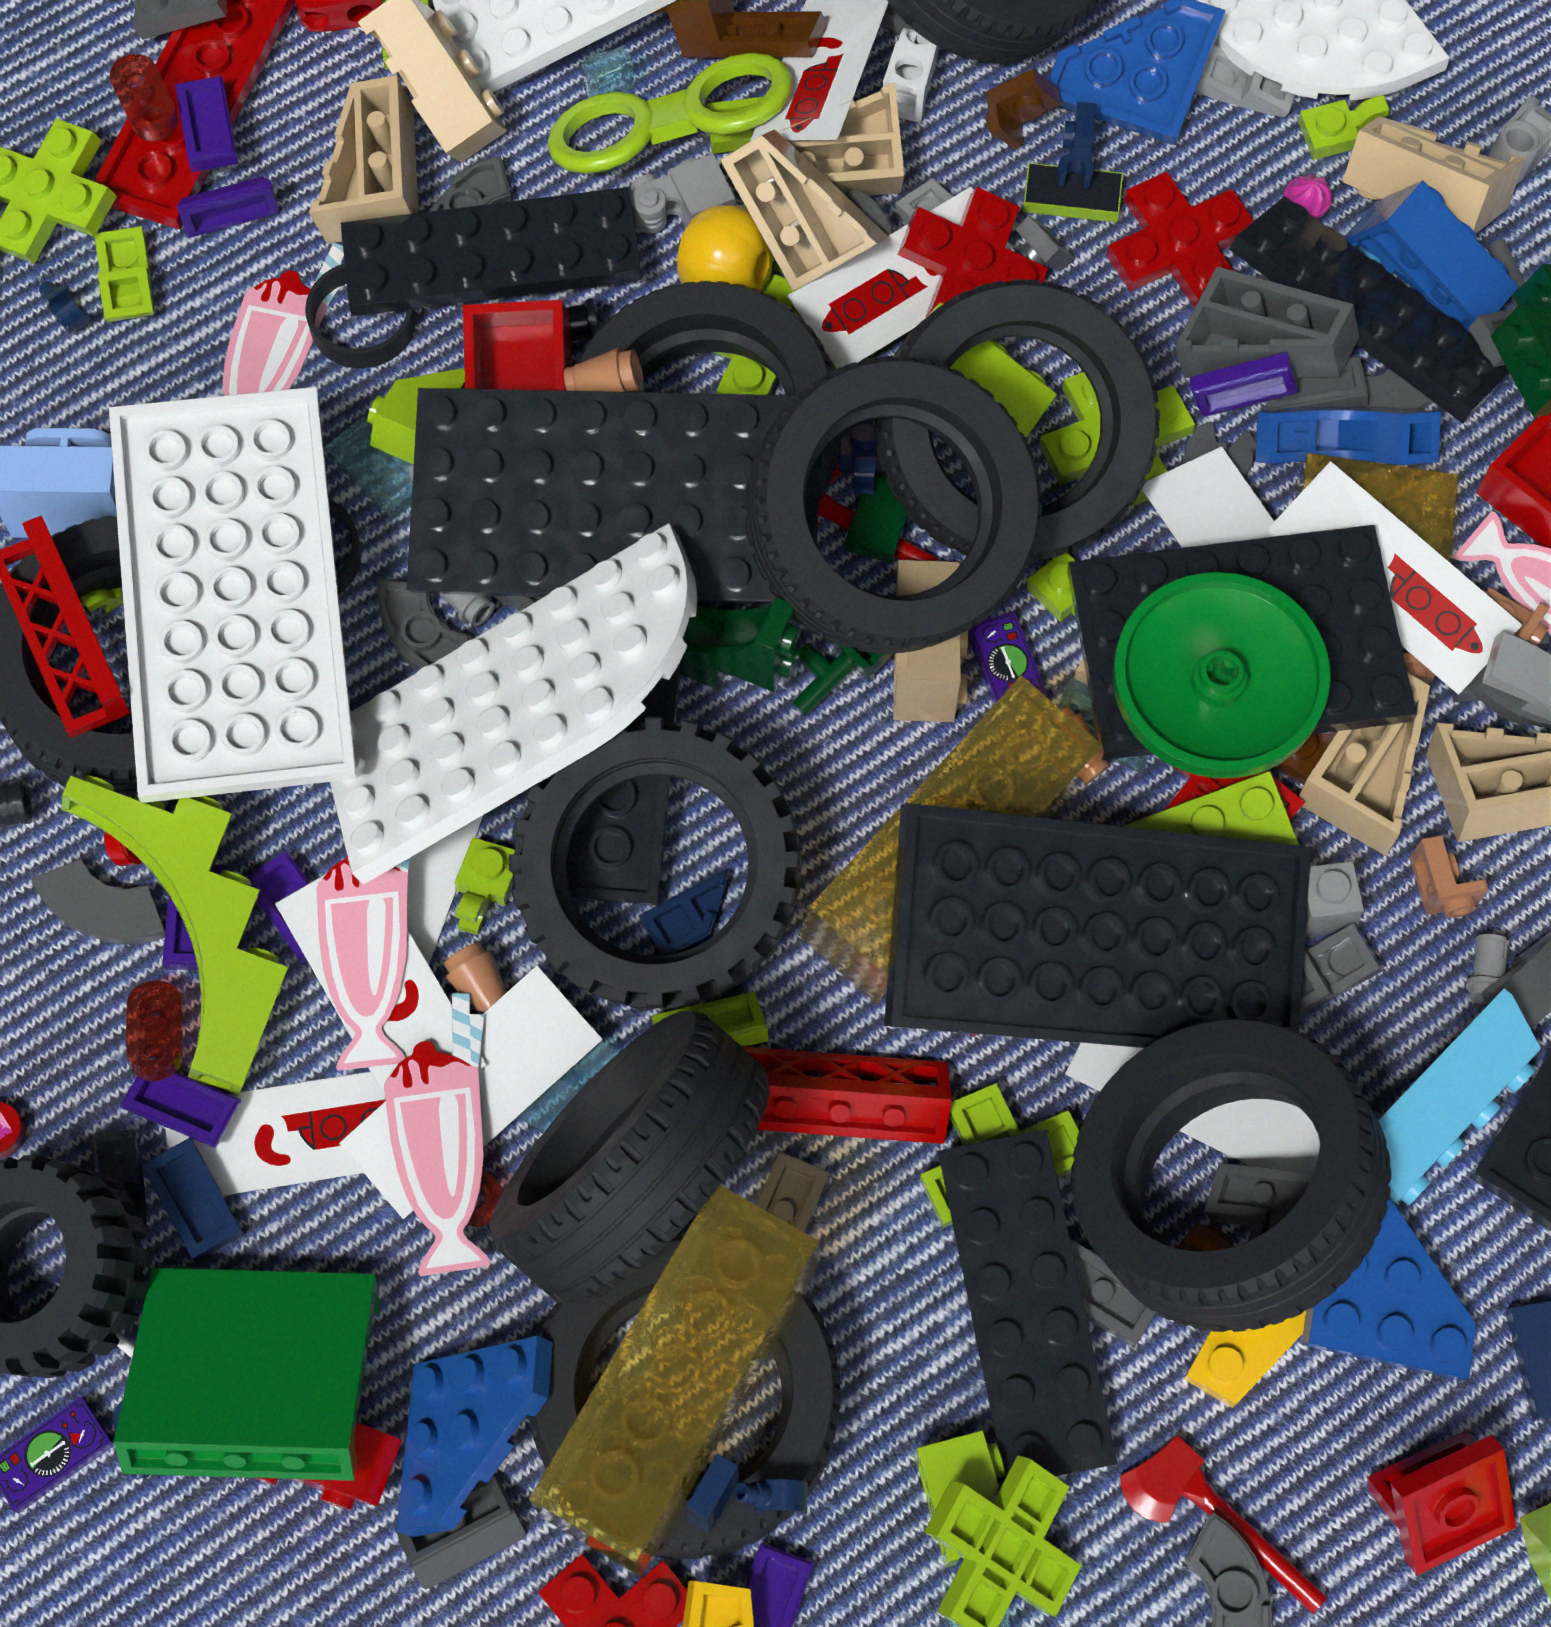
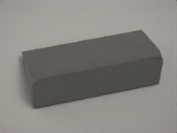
M497 1473L493 1474L488 1483L479 1481L463 1502L467 1512L454 1530L415 1537L396 1532L411 1569L425 1590L522 1540L526 1536L525 1530Z

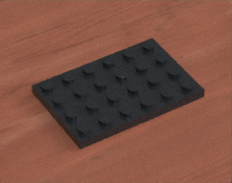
M1374 525L1071 561L1068 564V579L1101 760L1153 754L1131 732L1117 705L1113 688L1115 651L1127 620L1143 600L1172 581L1200 573H1234L1263 581L1293 599L1311 618L1324 641L1330 665L1329 696L1321 718L1312 734L1413 722L1417 715Z

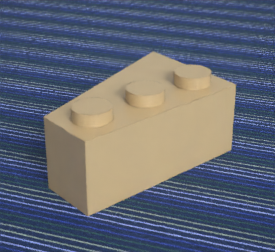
M388 0L358 21L366 35L371 34L380 41L389 56V59L384 62L393 75L397 72L400 74L414 98L411 101L448 155L462 163L507 132L499 117L504 113L503 107L489 88L483 91L476 79V76L481 73L478 65L466 49L459 51L452 39L457 34V31L448 16L441 9L435 12L420 0Z
M394 75L351 83L334 134L337 138L331 161L325 162L322 171L324 183L318 200H313L309 211L310 216L327 244L342 241L341 222L418 213L414 108L398 76Z
M1436 724L1426 757L1457 842L1551 826L1550 733L1537 732L1536 737L1532 738L1504 735V729L1487 727L1485 733L1453 730L1454 724Z

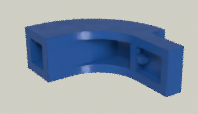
M1380 407L1283 408V410L1258 412L1256 462L1275 464L1320 460H1348L1395 465L1439 462L1441 412Z

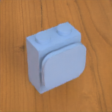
M37 428L30 430L26 434L25 446H0V517L12 538H28L22 523L41 515L51 536L66 530L67 527L81 524L90 519H100L103 516L110 515L117 516L110 434L96 429Z

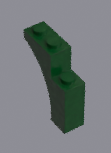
M1541 264L1513 295L1518 307L1490 336L1533 417L1548 416L1551 413V264Z
M777 597L769 604L747 610H725L697 605L696 616L689 617L683 641L687 644V648L682 656L680 675L718 690L727 674L774 693L782 676L787 679L791 677L800 656V650L795 647L801 628L795 626L794 608L788 602Z

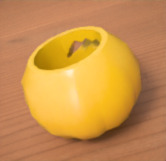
M710 206L693 217L683 232L677 255V273L681 284L692 281L695 283L700 281H723L763 291L772 273L774 256L745 206Z

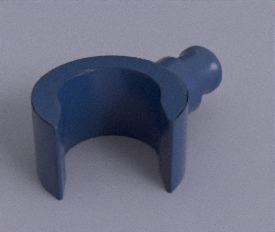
M47 281L40 285L39 292L44 297L46 305L59 324L69 334H72L91 321L88 312L83 313L69 294V287L66 284L57 287Z
M766 1479L751 1482L750 1484L740 1482L735 1488L734 1494L737 1501L747 1502L749 1505L754 1506L755 1514L763 1515L765 1511L797 1512L798 1516L807 1514V1482L789 1479Z

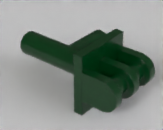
M831 642L834 650L839 655L830 663L810 643L805 644L799 649L800 656L798 661L816 678L791 702L792 705L806 717L853 669L857 670L870 683L875 678L874 674L888 661L893 652L885 654L867 652L872 657L866 662L862 658L866 652L858 651L853 646L847 648Z

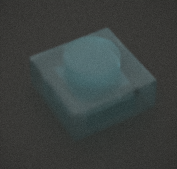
M625 46L609 52H600L590 60L582 62L584 91L588 98L597 94L626 92L634 89L633 62Z

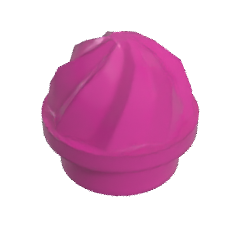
M1313 173L1293 179L1287 185L1284 196L1302 205L1317 220L1326 214L1332 202V193L1326 180L1316 177Z

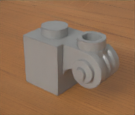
M714 154L699 159H687L677 167L669 169V174L660 178L653 174L643 175L637 178L631 185L634 225L643 233L652 234L663 230L667 223V215L669 214L680 216L686 228L693 217L710 206L736 205L735 197Z

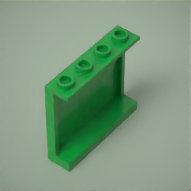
M188 1266L152 1268L113 1442L122 1474L354 1481L357 1465L354 1437L373 1313H379L380 1311L376 1275L361 1274L356 1271L319 1273L305 1272L298 1269L251 1271L245 1268L212 1270L194 1269Z

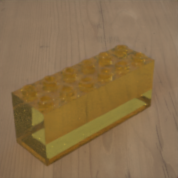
M1020 676L904 804L913 803L1046 818L1080 780L1103 745L1023 676ZM901 807L809 906L798 934L877 1005L887 993Z
M720 1185L699 1210L531 1494L529 1500L538 1515L641 1577L817 1268L819 1241Z

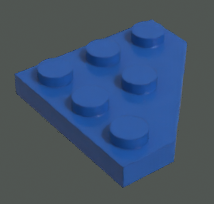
M1170 0L1163 4V8L1144 17H1133L1103 31L1102 36L1078 46L1075 44L1059 51L1049 77V81L1059 89L1061 102L1059 107L1076 112L1077 101L1096 103L1095 119L1176 145L1225 18L1226 10L1196 0Z
M1389 1199L1387 1201L1388 1209L1386 1216L1380 1223L1382 1227L1379 1235L1373 1240L1374 1245L1363 1258L1361 1265L1351 1273V1277L1344 1284L1340 1285L1333 1294L1321 1300L1313 1308L1306 1310L1301 1345L1453 1380H1469L1476 1323L1392 1200Z
M534 1336L414 1364L396 1532L415 1537L455 1529L467 1512L463 1502L479 1480L488 1483L514 1447L513 1442L509 1438L527 1414L535 1417L549 1397L553 1342L539 1336Z

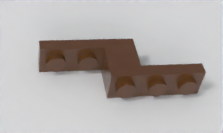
M676 0L651 13L668 12L683 58L703 57L713 59L745 53L768 54L773 57H812L826 27L822 11L735 12L731 0Z

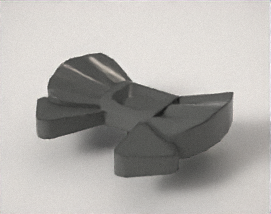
M1206 422L1196 427L1193 435L1187 442L1183 456L1184 463L1222 446L1241 475L1246 479L1253 462V452L1256 451L1257 446L1251 433L1244 431L1232 446L1228 447L1224 442H1216L1212 422Z

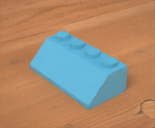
M1505 988L1378 1120L1387 1141L1386 1148L1390 1154L1392 1179L1388 1185L1391 1188L1390 1199L1394 1205L1401 1199L1410 1206L1431 1183L1423 1174L1435 1161L1445 1168L1467 1145L1459 1138L1466 1128L1472 1124L1480 1131L1500 1110L1501 1106L1494 1100L1505 1087L1515 1093L1536 1071L1528 1062L1538 1053L1541 1047L1513 995Z

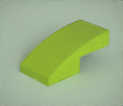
M142 226L97 233L94 237L100 273H97L106 323L155 315L147 241Z

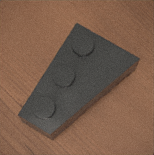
M1216 267L1177 341L1175 349L1184 378L1284 352L1288 353L1296 377H1340L1359 339V332L1353 304Z

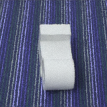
M905 27L901 31L899 40L896 41L883 80V87L895 82L899 118L921 123L927 93L937 62L939 47L926 40L915 30Z

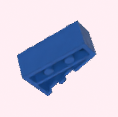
M1423 180L1376 201L1344 236L1346 241L1352 246L1356 247L1358 244L1381 260L1380 264L1383 265L1386 271L1390 274L1395 273L1413 289L1420 292L1424 299L1440 311L1458 320L1467 331H1469V326L1478 316L1498 312L1519 288L1510 278L1506 266L1498 259L1492 257L1477 241V236L1472 228L1460 222L1447 208L1442 195L1436 189L1428 186Z

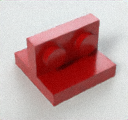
M1465 1430L1367 1477L1370 1494L1399 1529L1404 1560L1416 1576L1516 1528L1505 1450L1493 1435L1475 1442Z

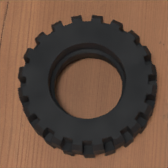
M23 1155L19 1160L10 1157L0 1160V1373L54 1378L64 1376L67 1371H82L94 1364L96 1360L94 1354L107 1356L119 1344L120 1340L116 1336L120 1329L129 1331L138 1317V1314L132 1310L137 1299L145 1300L149 1283L142 1282L143 1268L151 1267V1250L142 1248L141 1239L146 1238L148 1233L143 1218L130 1215L135 1211L133 1200L127 1192L116 1190L115 1181L104 1174L90 1171V1168L38 1155ZM51 1216L59 1226L64 1238L66 1248L65 1271L59 1288L48 1304L35 1315L24 1319L14 1306L9 1293L8 1267L10 1258L17 1242L27 1229L39 1220Z

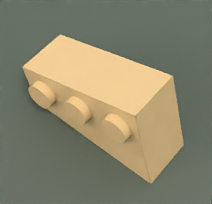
M895 82L882 87L881 91L856 102L851 100L852 102L838 140L788 141L844 195L855 189L864 192L868 196L901 193L904 180V166Z
M1377 117L1359 130L1342 181L1343 183L1357 188V192L1363 197L1380 200L1423 180L1428 186L1436 189L1442 195L1447 208L1460 222L1471 227L1475 234L1507 210L1526 157L1511 154L1509 161L1506 162L1481 155L1479 153L1482 145L1467 141L1464 150L1435 142L1437 132L1383 117Z
M775 129L759 136L720 160L793 291L875 246L888 236Z
M898 560L896 596L920 593L939 585L959 567V562ZM968 631L931 647L894 654L893 720L954 722L957 704H966L967 674L960 673V657H967Z
M1409 673L1408 677L1417 713L1413 722L1338 731L1309 775L1299 795L1305 801L1302 807L1384 856L1388 855L1400 834L1406 793L1410 786L1411 769L1415 750L1419 743L1430 685Z

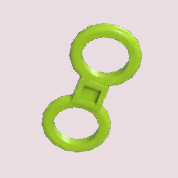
M745 53L733 55L711 64L695 76L687 89L645 101L635 94L624 92L597 94L576 103L560 115L550 129L547 148L554 163L565 170L591 174L608 171L627 163L643 151L650 140L652 145L697 133L698 129L705 133L719 135L745 132L766 123L782 110L791 96L793 77L786 64L773 56L760 53ZM745 75H759L772 81L771 87L764 97L753 105L739 111L722 113L714 112L704 107L705 100L711 91L732 78ZM617 113L629 115L635 119L629 133L616 144L607 148L583 152L576 151L568 146L570 138L575 131L594 118Z

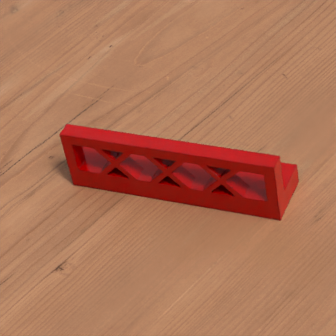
M41 515L22 523L28 539L0 550V580L69 737L73 738L128 715L130 712L54 540ZM35 554L41 567L33 584L31 585L12 578L7 565ZM46 579L51 591L43 589ZM18 591L28 594L24 603L22 602ZM38 598L58 604L60 612L52 629L32 623L29 618ZM65 625H67L71 636L62 633ZM37 635L47 638L43 648ZM57 642L77 648L80 654L71 674L55 669L49 664V659ZM85 668L91 681L81 678ZM57 680L67 683L63 693ZM80 687L97 693L103 708L73 719L68 705L76 688Z
M741 1046L764 1068L770 1070V1072L766 1073L770 1086L769 1100L757 1130L945 1144L952 1101L947 1062ZM804 1071H815V1072H820V1073H822V1074L825 1075V1076H823V1077L807 1076V1075L804 1074L803 1072H804ZM856 1076H873L878 1081H864ZM910 1080L935 1081L936 1086L916 1085Z

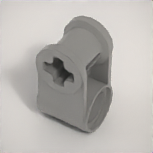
M1535 96L1529 97L1516 114L1503 125L1488 157L1506 162L1509 161L1511 154L1526 157L1517 184L1544 158H1548L1551 155V113L1539 106V99Z

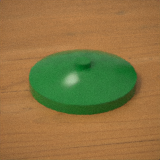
M1222 572L1200 573L1177 579L1162 586L1143 600L1133 611L1121 632L1115 651L1113 688L1117 705L1127 726L1135 737L1159 759L1180 770L1199 776L1240 778L1267 771L1281 764L1296 753L1309 739L1321 718L1329 696L1330 665L1324 641L1317 627L1307 613L1285 593L1270 584L1245 575Z

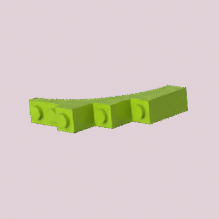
M70 775L62 794L61 810L82 818L110 834L132 851L148 867L172 899L192 942L199 972L201 1015L196 1052L188 1077L218 1090L239 1096L288 967L279 964V957L269 951L250 947L248 952L238 949L260 890L251 887V881L240 874L231 871H221L220 875L211 872L228 829L232 813L224 811L221 803L207 796L181 798L178 800L174 813L165 811V805L159 801L141 803L138 795L133 799L114 792L115 788L113 785L100 778L84 776L82 780Z

